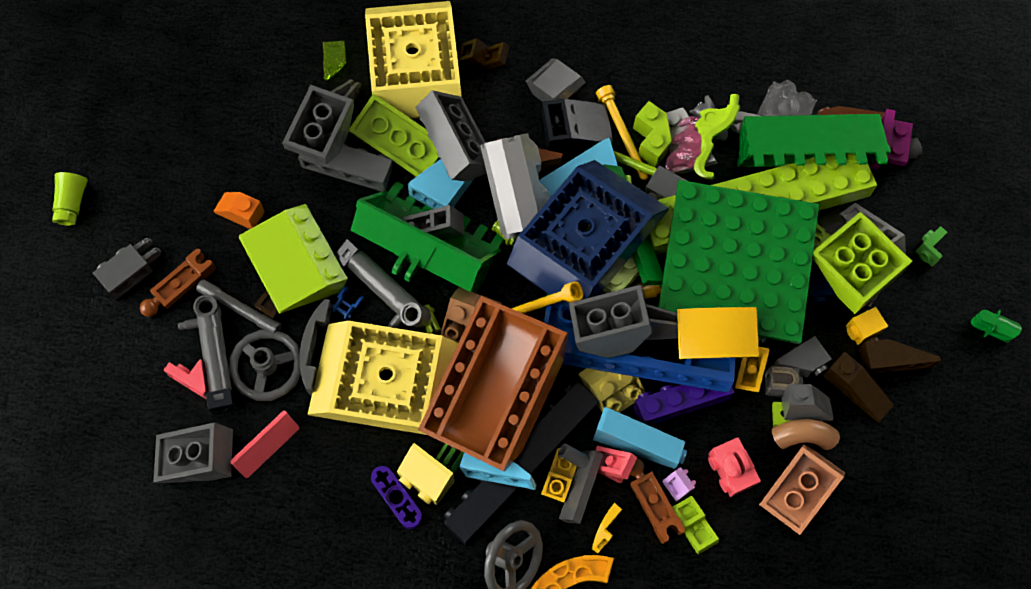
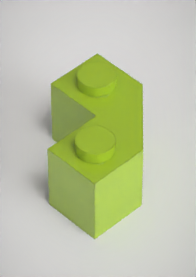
M648 101L636 115L633 129L646 137L640 144L638 152L640 158L656 168L668 154L672 140L667 113Z

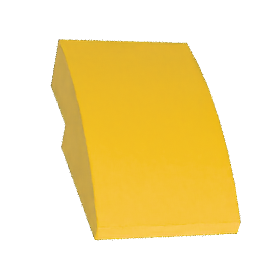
M757 307L677 309L679 359L759 357Z

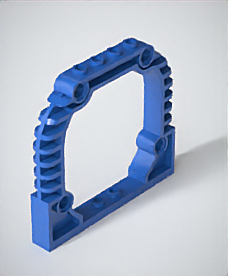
M588 226L583 228L581 232H584ZM560 302L546 307L544 323L568 333L564 365L729 393L733 385L736 358L685 359L684 364L657 360L650 356H633L629 353L606 358L581 352L576 345L572 320L565 319H571L570 309Z

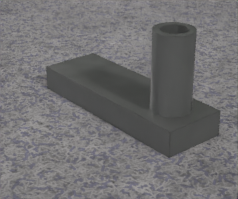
M563 444L558 451V456L576 465L577 468L559 519L567 523L580 524L603 454L598 451L581 452L568 444Z

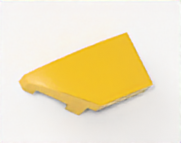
M615 503L603 518L595 535L592 549L597 554L613 536L606 529L622 510Z

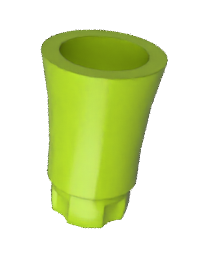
M66 172L55 174V193L52 209L54 212L52 221L54 223L65 226L75 225L79 215L83 192L88 182L85 177Z

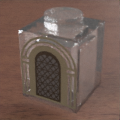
M770 366L765 373L766 395L783 396L787 384H803V378L799 376V368Z

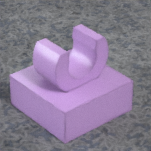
M681 467L662 481L676 502L693 490L696 484L695 480L690 481L686 475L688 470H683Z

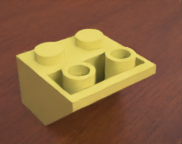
M588 368L578 374L584 387L599 400L598 408L601 412H603L604 407L620 413L635 403L640 394L645 393L639 377Z

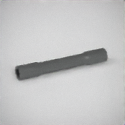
M205 279L198 283L196 291L212 296L217 302L252 321L263 330L273 334L276 330L280 331L282 324L240 302Z

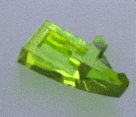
M345 41L323 42L325 80H329L346 64Z

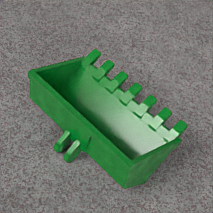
M880 114L744 116L739 132V159L737 167H780L795 163L797 166H804L805 160L813 157L816 165H826L825 155H834L837 165H846L847 159L845 154H855V159L859 165H866L867 162L868 165H872L875 162L887 164V155L891 151L887 143Z
M395 182L389 192L382 191L357 200V210L351 231L399 256L391 273L398 275L406 261L411 262L412 264L406 271L404 278L408 282L412 280L420 267L471 293H477L494 263L503 252L500 246L504 239L496 234L491 244L482 240L488 231V227L481 224L474 235L466 232L465 230L471 222V219L464 216V235L446 240H441L399 219L432 210L427 205H424L423 209L415 206L417 200L410 195L406 200L399 198L398 195L403 189V184Z

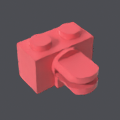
M738 437L713 448L709 452V464L714 471L717 470L721 478L719 480L720 486L725 493L728 492L730 497L746 491L761 482L754 469V464Z

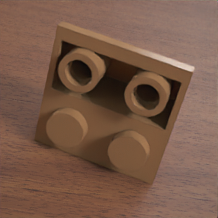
M458 287L450 298L440 335L459 343L482 295L471 293ZM490 299V300H492V301H494V302H497V303H499V304H502L501 302H498V301H495V300H493V299Z

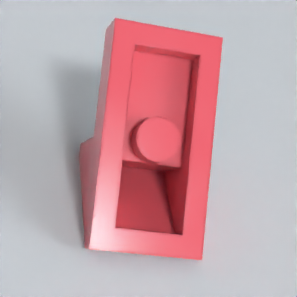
M201 359L192 371L181 364H178L176 367L170 362L168 363L164 371L169 377L206 399L208 390L204 363Z
M597 446L595 451L603 454L597 473L618 483H622L623 479H628L637 457L629 452Z

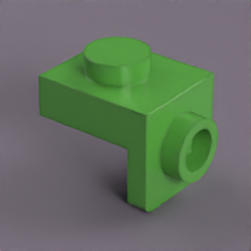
M941 226L935 232L930 230L921 239L923 241L922 245L915 251L919 254L922 261L931 266H934L943 257L934 248L947 234V231Z

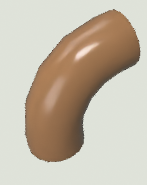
M815 419L791 420L772 428L773 438L782 449L798 443H813L823 450H830L838 444L840 434L834 427Z

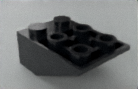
M571 99L542 102V120L549 151L559 152L590 148L607 138H610L611 145L614 144L606 104Z

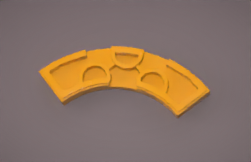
M584 555L565 560L544 573L531 589H567L575 584L588 581L607 583L614 558L600 555Z

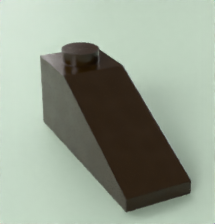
M879 337L866 339L858 348L862 366L869 375L933 368L941 361L940 356L889 339L880 340Z
M846 352L823 375V377L878 423L894 406L865 368Z

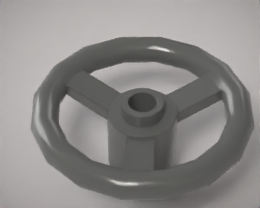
M258 330L246 335L235 345L229 357V373L233 386L243 396L255 401H273L287 395L297 385L301 377L299 345L288 334L277 330L274 334L267 330ZM260 339H275L283 342L291 351L274 356L270 349L266 347L255 349L250 344ZM242 352L250 357V363L257 372L254 390L248 388L241 381L238 373V360ZM294 361V370L289 380L278 389L264 392L267 377L277 370L278 365Z
M522 520L510 523L489 543L486 548L484 577L488 589H526L530 585L540 566L543 551L540 532L533 523ZM518 531H526L530 535L517 546L505 542L513 533ZM533 547L529 569L516 584V569L523 562V554ZM495 565L505 570L506 588H501L496 582L494 575Z

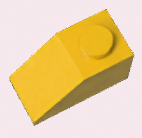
M758 347L759 357L737 358L734 374L735 388L759 392L769 348Z

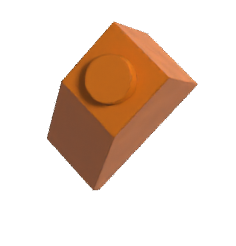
M241 192L224 193L214 209V213L249 229L257 226L265 213L259 200Z

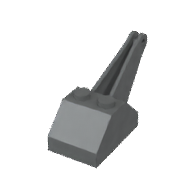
M350 79L332 91L310 85L282 142L284 149L328 164L339 155L349 133L354 110L353 102L359 95L362 84L360 82L355 83L354 80Z
M641 285L569 303L575 341L581 352L611 358L633 352L644 340L678 339L677 313L646 304Z

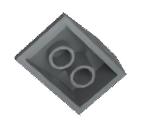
M210 423L156 435L154 483L210 481L231 477L232 464L230 460H232L233 429L217 423Z

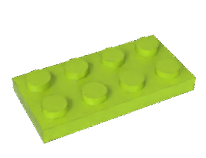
M375 94L371 96L349 128L350 133L390 158L415 177L439 159L437 149L430 140L427 130Z

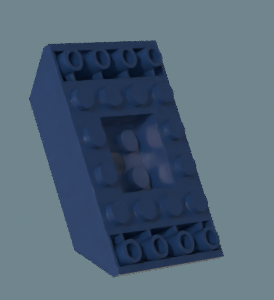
M596 160L584 163L574 169L518 235L507 265L549 295L560 292L565 284L576 281L583 290V298L581 300L598 296L665 216L669 208ZM584 223L592 225L588 232H581L579 227ZM561 301V302H560L561 304H563L564 306H566L568 309H570V307H569V302H566V301Z

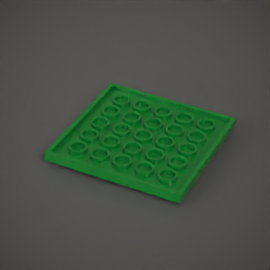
M678 180L658 308L677 313V309L757 307L758 337L800 344L802 342L819 204Z

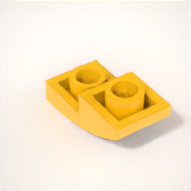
M558 448L541 494L565 502L577 466L559 457L558 451L560 448Z

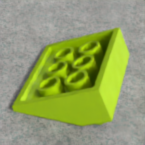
M306 204L284 210L239 235L243 247L279 314L338 294L344 288L348 278Z

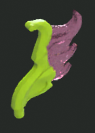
M738 94L730 95V103L726 108H708L700 111L701 118L690 116L684 118L679 123V127L686 125L687 128L672 139V145L677 142L680 145L676 151L668 156L666 160L667 170L672 172L676 166H686L695 170L696 174L701 178L714 179V173L707 172L705 164L714 148L712 143L714 137L729 129L738 116L740 110Z

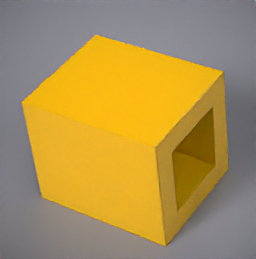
M874 307L852 318L846 327L849 337L855 340L857 345H860L866 339L881 334L888 325L878 309Z

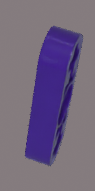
M379 466L375 468L371 474V481L405 528H417L422 522V514L417 505L388 467ZM379 473L383 475L388 474L386 478L392 487L386 493H383V490L387 489L382 481L376 482L379 479ZM394 491H400L404 495L403 501L399 504L390 502V495ZM407 502H410L411 505L406 507L411 514L417 513L415 516L416 521L414 523L411 521L405 522L404 520L407 518L405 512L401 510L398 513L396 510L403 508Z

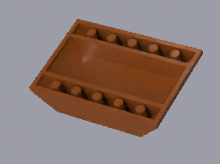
M480 296L418 431L505 472L523 451L563 364L568 333Z

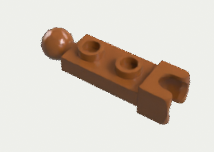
M200 249L194 250L185 258L186 260L150 290L155 297L142 301L140 304L141 314L146 317L156 315L160 304L168 309L198 282L206 279L215 271L216 267L213 262L207 260L205 263L200 264L205 257Z
M637 458L630 472V475L634 476L636 480L631 482L630 486L654 527L660 542L665 544L669 540L667 528L674 529L677 535H682L685 532V528L678 515L674 512L653 472L644 475V463Z

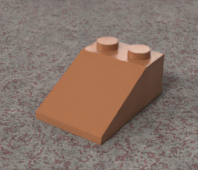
M804 443L759 505L800 535L843 479L845 472Z

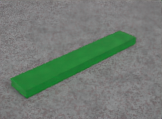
M603 165L627 180L621 166ZM647 236L632 256L643 285L661 286L663 272L649 236Z

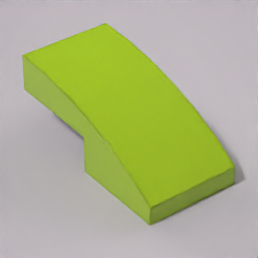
M693 496L672 507L685 528L684 533L697 554L702 553L719 542V538L706 521V515Z

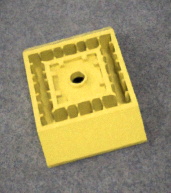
M450 1L366 8L365 19L372 95L375 94L412 120L420 119L415 107L432 90L461 96ZM409 48H417L418 52L416 54H409L407 50Z
M354 321L328 324L308 415L425 434L418 431V428L458 343L441 335ZM389 369L393 372L392 378L386 381L382 380L379 377L381 371Z

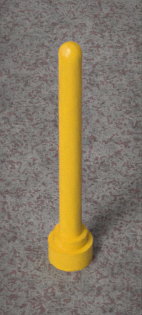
M606 85L597 90L596 95L600 102L606 104L630 158L642 162L614 103L615 92L612 86ZM637 170L641 180L648 179V174Z
M574 281L565 284L560 292L511 309L525 314L561 301L569 303L579 301L583 298V290L581 285Z

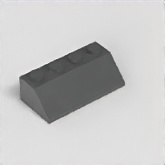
M432 90L415 108L428 132L430 140L437 149L439 158L447 169L448 176L452 180L467 182L487 174L480 145L486 142L463 98Z

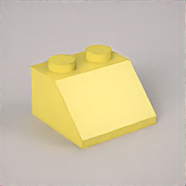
M415 443L411 446L397 470L399 477H401L399 482L408 489L414 487L420 492L418 496L427 504L433 502L437 505L455 483L453 472Z

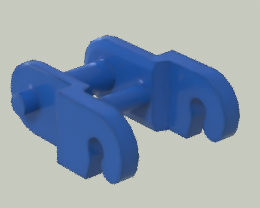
M347 286L338 294L336 304L332 305V313L337 311L344 315L345 321L351 318L354 310L358 311L361 307V302L365 300L361 296L352 305L344 301V293L349 290ZM342 303L349 307L347 312L340 308Z

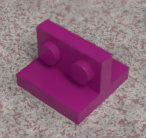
M886 109L881 120L891 151L887 155L888 163L906 166L913 123L894 120L895 110ZM875 162L870 165V168L878 170L881 164Z

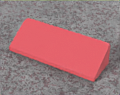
M282 411L230 460V463L245 478H249L299 430V426L286 411Z

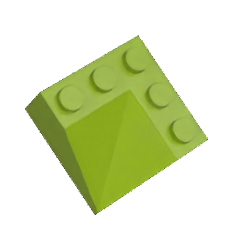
M859 212L813 251L814 261L835 294L854 314L899 277L912 263V260L862 212Z

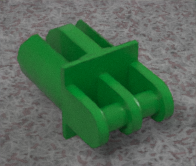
M982 310L971 319L973 327L985 332L983 337L991 335L1007 343L1017 337L1022 331L1019 323L1001 316V310L996 313Z

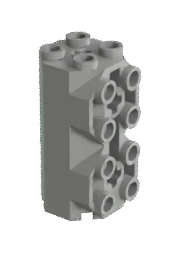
M528 133L480 145L501 235H504L505 239L517 237L550 199L548 190L540 184L538 177L542 164L538 146L529 139Z

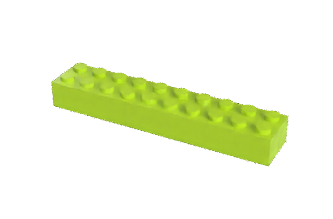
M845 154L847 159L846 165H837L834 155H825L826 165H816L813 157L806 159L804 166H797L795 163H791L712 186L819 204V210L870 197L877 184L868 162L866 165H859L855 159V154ZM675 195L658 200L667 206L669 211L648 235L656 255L667 252Z

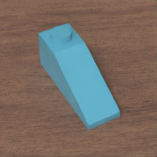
M466 453L463 455L460 469L468 478L532 490L536 489L532 476L515 462L504 472Z

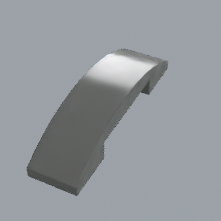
M324 299L310 317L301 341L300 371L304 386L309 395L313 393L317 369L311 366L318 329H327L332 312V305L328 299Z

